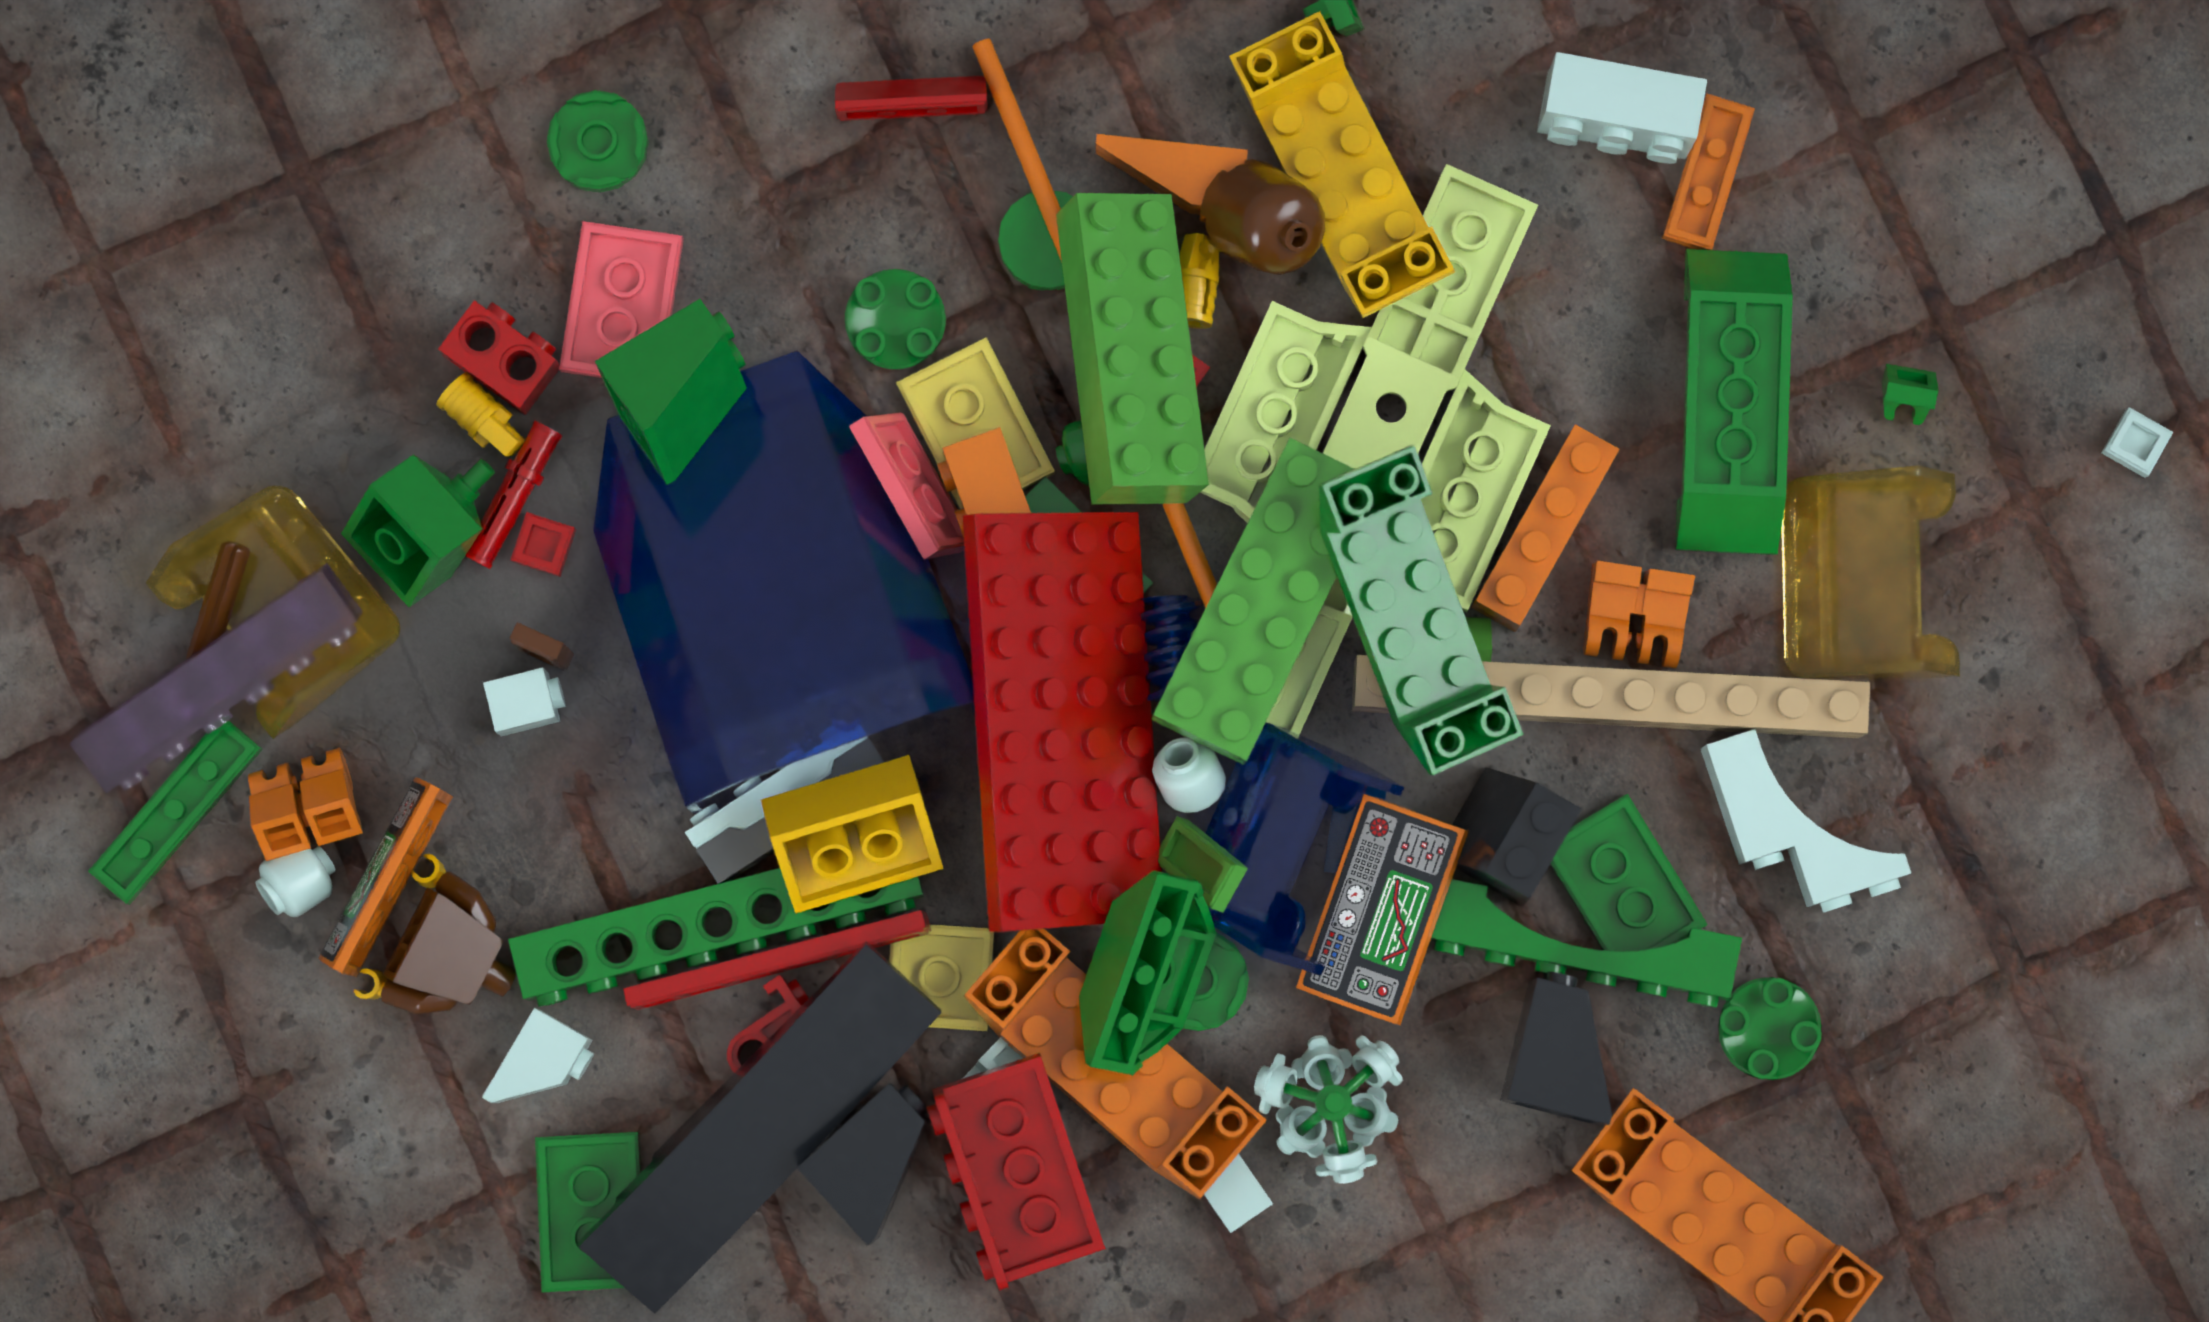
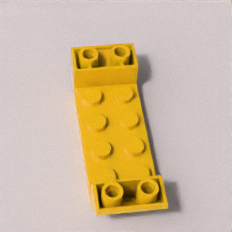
M1320 11L1229 56L1252 109L1284 172L1302 183L1318 197L1325 212V233L1321 244L1345 291L1363 318L1455 273L1433 227H1428L1345 67L1342 52Z

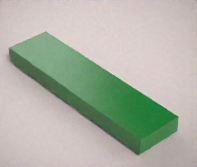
M221 715L88 872L123 902L130 905L260 754L263 748L225 716Z

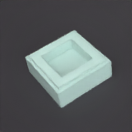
M2129 407L2124 411L2101 453L2146 478L2150 475L2173 432Z

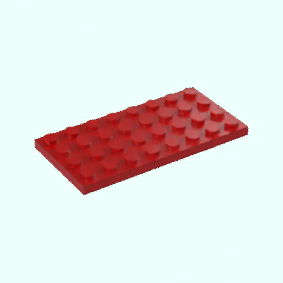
M1138 512L963 515L989 932L1105 924L1113 900L1153 870L1162 872V867L1158 863L1160 836L1156 781L1152 773L1154 744Z

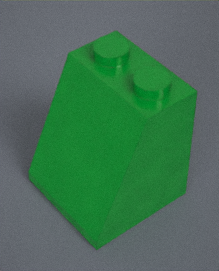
M701 299L696 300L595 361L619 417L667 485L678 478L747 389L739 370L746 363L731 340L735 338L731 327L720 311L712 315Z

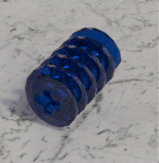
M1165 595L1140 599L1144 601L1145 605L1153 607L1141 614V620L1145 621L1146 625L1155 627V629L1144 633L1145 642H1147V645L1157 647V649L1144 655V661L1148 662V665L1159 667V669L1145 676L1146 682L1150 683V685L1160 687V690L1148 695L1147 701L1160 702L1192 637L1191 632L1195 631L1200 619L1190 617V612L1202 607L1203 602L1202 600L1188 597V595Z

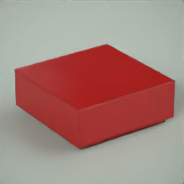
M526 512L510 560L514 563L561 577L576 528Z

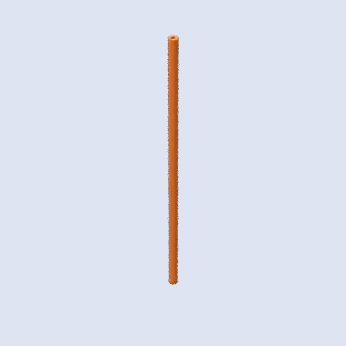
M990 38L983 39L975 43L972 48L1062 262L1056 214L1061 210V207ZM1184 503L1162 504L1206 609L1217 586V582Z

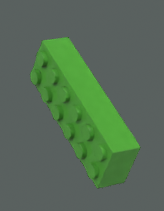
M1076 193L1056 214L1091 504L1188 503L1205 489L1209 482L1172 194Z
M1289 438L1153 714L1152 721L1245 765L1337 577L1320 533L1319 484L1350 472L1354 468Z

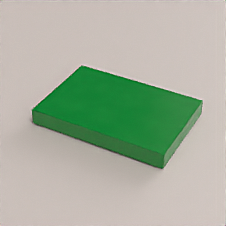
M1628 794L1571 827L1550 863L1602 950L1638 951L1658 948L1687 938L1691 927L1702 929L1708 925Z
M639 1132L535 1137L542 1292L624 1288L579 1248V1241L615 1205L616 1197L641 1173Z

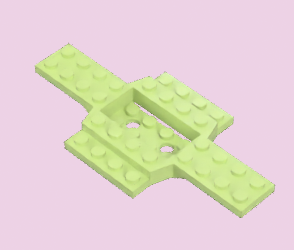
M1446 164L1423 217L1428 227H1433L1455 273L1380 309L1372 327L1319 322L1272 301L1204 449L1209 485L1200 493L1233 507L1234 511L1248 523L1289 438L1315 450L1318 449L1362 349H1364L1367 357L1323 454L1357 469L1410 445H1415L1416 451L1419 453L1445 393L1455 390L1422 462V467L1433 494L1422 498L1421 501L1462 610L1467 612L1551 427L1547 423L1504 405L1465 370L1538 204ZM1386 394L1398 395L1405 403V415L1397 422H1386L1377 414L1376 403ZM1336 577L1256 741L1288 757L1292 753L1352 620V614L1338 577Z

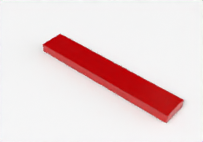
M920 910L623 988L627 1006L632 1009L642 1010L851 955L866 941L873 948L927 935L931 931L927 913Z

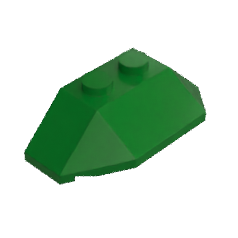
M1153 870L1112 901L1079 995L1085 1063L1088 1066L1134 1075L1143 1066V1061L1160 1051L1183 1029L1217 934L1209 908L1203 897L1202 885L1197 880Z

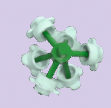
M1363 1035L1356 1039V1045L1360 1050L1353 1057L1348 1049H1337L1330 1045L1325 1036H1314L1309 1039L1306 1052L1301 1058H1297L1292 1062L1291 1068L1284 1066L1285 1055L1278 1053L1270 1067L1266 1065L1261 1067L1254 1084L1255 1095L1261 1096L1260 1113L1268 1114L1271 1105L1280 1108L1276 1112V1120L1280 1123L1281 1135L1277 1139L1278 1148L1287 1155L1297 1151L1305 1152L1312 1158L1319 1157L1323 1153L1325 1164L1315 1168L1317 1176L1331 1175L1336 1183H1350L1361 1179L1364 1176L1363 1169L1377 1163L1376 1155H1365L1364 1147L1370 1146L1374 1138L1381 1133L1393 1132L1398 1125V1117L1395 1113L1390 1112L1386 1103L1387 1093L1381 1087L1388 1080L1395 1086H1398L1403 1081L1402 1076L1396 1069V1066L1399 1064V1058L1392 1047L1384 1041L1378 1040L1374 1044ZM1353 1064L1357 1074L1343 1087L1338 1085L1344 1077L1345 1069ZM1297 1078H1305L1306 1082L1311 1087L1318 1089L1319 1092L1296 1086ZM1364 1082L1372 1086L1367 1090V1093H1359L1351 1098V1094ZM1294 1096L1314 1102L1316 1109L1309 1106H1300L1293 1109L1289 1106V1103ZM1343 1118L1347 1127L1354 1132L1353 1140L1347 1141ZM1325 1120L1332 1121L1336 1143L1325 1148V1143L1322 1140L1327 1130Z

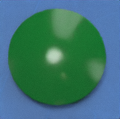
M902 269L882 270L861 280L852 292L845 310V328L854 349L868 362L886 369H905L926 360L940 344L946 325L945 308L933 283L914 272Z
M1765 977L1751 980L1741 985L1731 994V999L1725 1002L1721 1010L1718 1033L1724 1053L1740 1071L1758 1079L1777 1080L1799 1072L1811 1061L1821 1042V1019L1815 1003L1802 988L1782 978Z

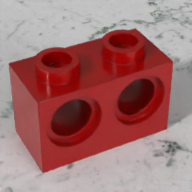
M474 300L438 350L447 360L464 372H468L483 386L526 415L559 371L560 364L552 357L557 349L533 331L527 338L511 327L516 319L495 303L491 302L487 308H484ZM481 328L494 330L495 341L490 348L484 351L471 349L470 339L476 330ZM522 357L534 359L536 361V370L529 379L519 381L511 377V366L517 359Z

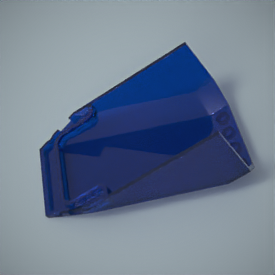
M798 351L740 371L747 389L678 478L668 485L619 415L607 419L593 532L684 805L694 815L704 809L702 800L735 784L919 717L967 704L970 705L973 716L975 715L973 679L929 560H924L849 427L862 417H867V415Z

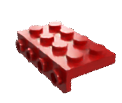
M1040 1053L932 1089L936 1104L927 1106V1110L936 1136L944 1133L947 1134L952 1152L944 1154L943 1157L952 1184L963 1182L968 1201L959 1203L967 1229L969 1233L976 1230L980 1232L985 1248L976 1251V1255L985 1281L995 1278L1000 1291L1009 1287L1008 1282L1105 1249Z

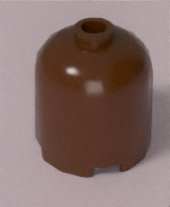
M1247 159L1244 162L1245 164L1238 165L1229 172L1225 170L1220 171L1206 189L1200 208L1201 215L1206 217V230L1209 234L1207 236L1208 242L1222 254L1266 273L1286 274L1294 272L1307 264L1320 248L1325 233V212L1318 197L1302 183L1267 162Z

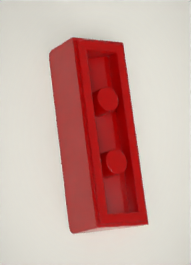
M984 76L841 82L835 87V111L837 119H840V121L985 114V112H988L987 84Z

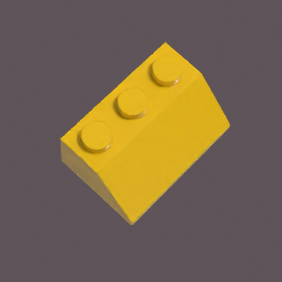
M910 755L761 799L769 836L795 913L944 869Z

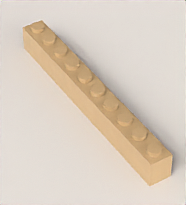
M1357 655L1354 660L1352 712L1389 713L1368 656ZM1482 661L1490 684L1506 687L1516 716L1521 721L1747 732L1755 729L1756 733L1860 738L1868 734L1870 682Z

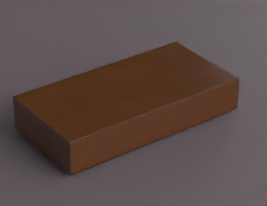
M518 622L509 638L511 643L522 653L562 671L568 669L574 653L564 643Z

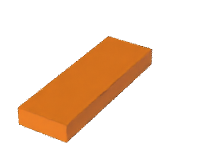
M1706 94L1697 140L1686 157L1662 239L1697 250L1713 249L1755 108Z

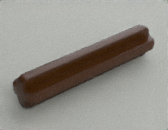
M225 541L220 546L180 674L181 682L189 686L205 688L210 683L250 555V549L243 544Z

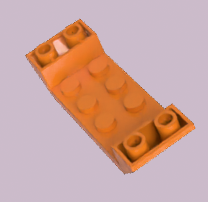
M1045 929L1020 930L964 994L965 999L996 1035L1008 1043V1046L1022 1058L1040 1053L1049 1081L1152 1170L1196 1198L1201 1199L1267 1120L1228 1086L1223 1091L1220 1090L1168 1044L1156 1054L1143 1061V1066L1134 1075L1088 1066L1085 1063L1079 995L1086 974L1067 958L1070 950Z
M1632 1088L1613 1113L1610 1125H1604L1571 1171L1609 1204L1765 1322H1851L1884 1277L1844 1246L1834 1244L1674 1123L1675 1119L1635 1088Z

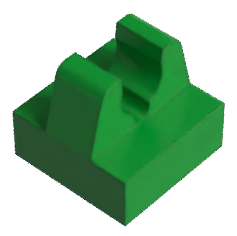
M1319 0L1303 9L1306 18L1320 11L1328 27L1335 26L1336 31L1345 37L1364 30L1353 0Z
M1886 363L1882 378L1885 418L1893 421L1896 408L1899 405L1906 404L1914 408L1912 411L1913 424L1921 425L1930 409H1935L1939 392L1936 372Z

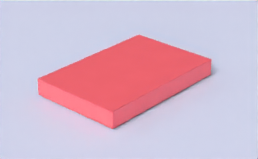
M582 222L560 359V372L602 378L596 366V360L672 315L684 240L682 235Z
M904 413L862 417L851 424L849 427L923 559L964 551V538L954 513L958 509L946 491Z

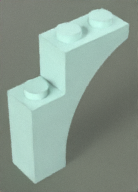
M1755 729L1707 744L1701 748L1739 865L1752 861L1755 870L1784 861L1781 851L1788 850L1806 907L1820 903L1823 913L1852 904L1850 893L1869 888L1871 897L1899 889L1901 886L1898 878L1911 874L1905 854L1877 852L1849 844L1826 832L1805 816L1778 784L1767 763Z

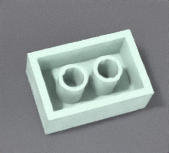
M1556 52L1547 73L1537 132L1548 134L1547 140L1556 144L1572 146L1577 145L1578 140L1598 143L1597 149L1602 152L1622 155L1627 153V149L1647 152V159L1673 164L1676 163L1677 158L1686 159L1697 140L1707 79Z

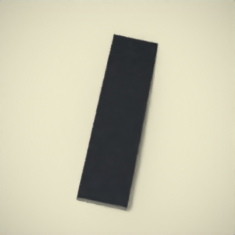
M866 941L653 1154L652 1162L616 1197L615 1205L580 1239L579 1248L655 1314L827 1138L941 1014V1009Z

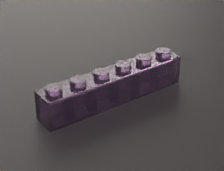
M325 563L79 732L69 744L106 793L119 784L126 791L150 774L145 766L162 756L165 762H169L190 747L191 743L187 737L202 727L209 734L233 717L228 709L245 699L249 705H252L275 688L270 682L273 678L285 670L292 677L316 660L312 652L328 641L332 648H335L358 631L354 623L358 621L363 611L329 564Z

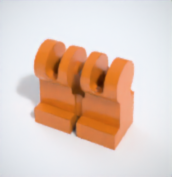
M1595 561L1591 569L1583 654L1597 657L1600 650L1602 633L1604 630H1609L1613 633L1612 659L1623 661L1626 647L1632 638V632H1629L1630 615H1638L1643 617L1641 631L1636 633L1635 644L1638 648L1637 663L1648 665L1653 640L1655 637H1658L1664 643L1662 667L1676 669L1681 655L1690 596H1692L1695 575L1648 569L1644 573L1643 584H1640L1642 567Z
M340 747L326 751V761L322 765L317 766L312 755L301 758L303 773L301 774L302 781H299V783L288 763L277 765V774L270 780L267 779L264 770L248 774L251 796H249L251 827L266 861L311 849L309 833L306 829L308 826H310L318 846L363 834L361 821L356 810L352 779Z

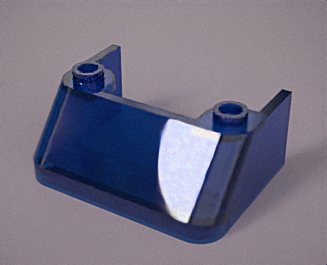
M1265 722L1245 765L1236 762L1205 834L1248 868L1224 912L1213 910L1208 906L1214 927L1262 958L1322 975L1325 966L1296 948L1306 926L1305 911L1302 904L1289 895L1329 804L1340 809H1350L1361 800L1366 793L1367 786L1400 797L1405 787L1354 758L1288 729Z

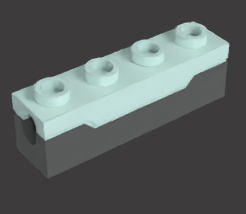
M845 720L839 721L819 735L823 742L806 754L802 747L794 750L776 763L780 771L765 781H762L759 775L749 779L733 791L737 799L721 809L714 803L690 819L694 827L686 831L685 834L692 845L696 847V851L718 884L732 881L775 853L769 836L761 799L884 762L858 721L849 726Z

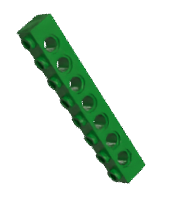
M778 868L510 938L508 941L523 999L528 1001L536 999L538 1007H544L568 1000L566 991L586 986L588 994L618 987L617 977L636 973L638 981H643L668 974L666 965L686 960L687 967L692 968L717 961L716 952L736 947L737 955L765 949L767 948L766 938L785 934L787 942L817 935L815 926L835 921L837 929L866 922L865 912L881 908L885 909L886 916L916 909L914 900L923 898L924 894L918 876L882 887L878 894L871 898H862L855 895L832 902L821 911L809 909L795 913L781 869ZM765 896H775L782 904V914L772 924H762L755 917V905ZM715 909L728 910L732 916V927L722 937L710 936L705 928L707 915ZM666 922L678 923L683 933L681 943L672 950H662L657 945L655 939L657 929ZM616 935L628 936L633 945L631 956L623 963H612L606 954L608 941ZM566 948H576L583 958L582 967L573 976H563L556 966L557 957Z

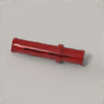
M535 420L515 459H508L504 467L508 472L480 521L482 526L481 532L465 555V557L490 570L535 485L540 487L545 479L541 474L557 444L563 438V435Z

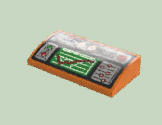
M418 777L414 778L318 958L320 961L342 974L358 976L410 879L411 870L414 871L453 796Z
M1364 794L1296 988L1370 1016L1401 1025L1469 831L1389 801Z

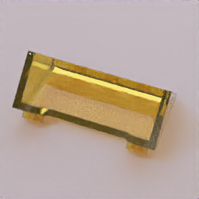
M1906 466L1803 476L1794 479L1787 485L1782 522L1784 656L1787 667L1794 675L1805 679L1960 677V658L1956 645L1945 636L1935 634L1922 635L1919 520L1940 518L1951 509L1956 495L1955 474L1923 466Z
M283 486L264 488L172 543L146 581V585L161 602L174 609H184L201 598L204 599L217 555L223 542L234 541L250 549L248 562L227 629L274 685L263 693L256 705L257 718L273 739L293 727L388 650L400 634V623L396 614L299 496Z

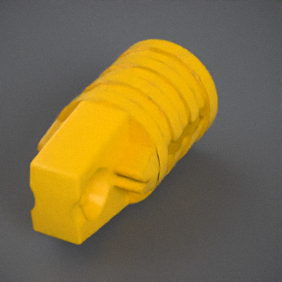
M1200 233L1187 234L1184 237L1179 257L1189 328L1207 329L1211 328L1213 324L1214 301L1217 296L1216 288L1219 283V250L1208 242L1206 235Z
M468 372L463 373L445 389L437 400L436 405L442 411L445 410L451 419H455L457 424L462 429H465L468 435L482 448H485L490 442L504 456L515 455L525 439L508 423V420L513 415L499 401L496 402L491 394L486 393L483 390L484 388L479 383H476Z

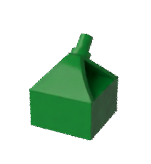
M413 454L370 484L341 535L410 608L452 577L478 537L482 526L474 500L480 496L478 489L495 474V471L486 461L480 459L464 475L458 473L451 479Z

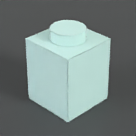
M543 667L483 683L494 729L500 736L560 722L558 709L566 707L559 678L550 679L549 673Z

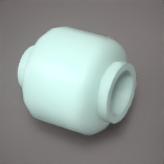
M1187 737L1170 741L1159 751L1154 759L1152 773L1165 802L1176 811L1191 813L1209 808L1220 798L1225 789L1226 776L1215 751Z
M317 846L313 850L307 849L273 860H264L259 867L260 879L255 881L262 898L275 914L279 915L284 912L291 917H298L332 894V881L329 875L336 870L326 852L320 846Z

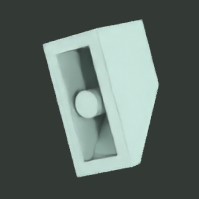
M534 1008L482 1098L490 1103H500L567 1085L571 1077L579 1080L594 1056V1053L587 1050L593 1040L544 1011Z

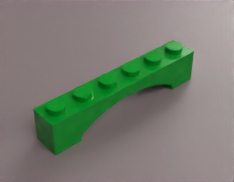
M1454 879L1451 880L1430 940L1435 942L1434 951L1464 957L1465 948L1486 952L1484 958L1486 962L1514 967L1516 958L1536 962L1534 971L1539 973L1552 971L1565 974L1566 968L1587 972L1585 981L1589 983L1616 987L1617 979L1636 982V992L1666 998L1668 989L1688 993V1003L1717 1008L1719 999L1725 1001L1731 999L1742 942L1741 937L1691 927L1687 939L1658 948L1638 951H1605L1578 947L1543 936L1510 918L1487 898L1488 886Z

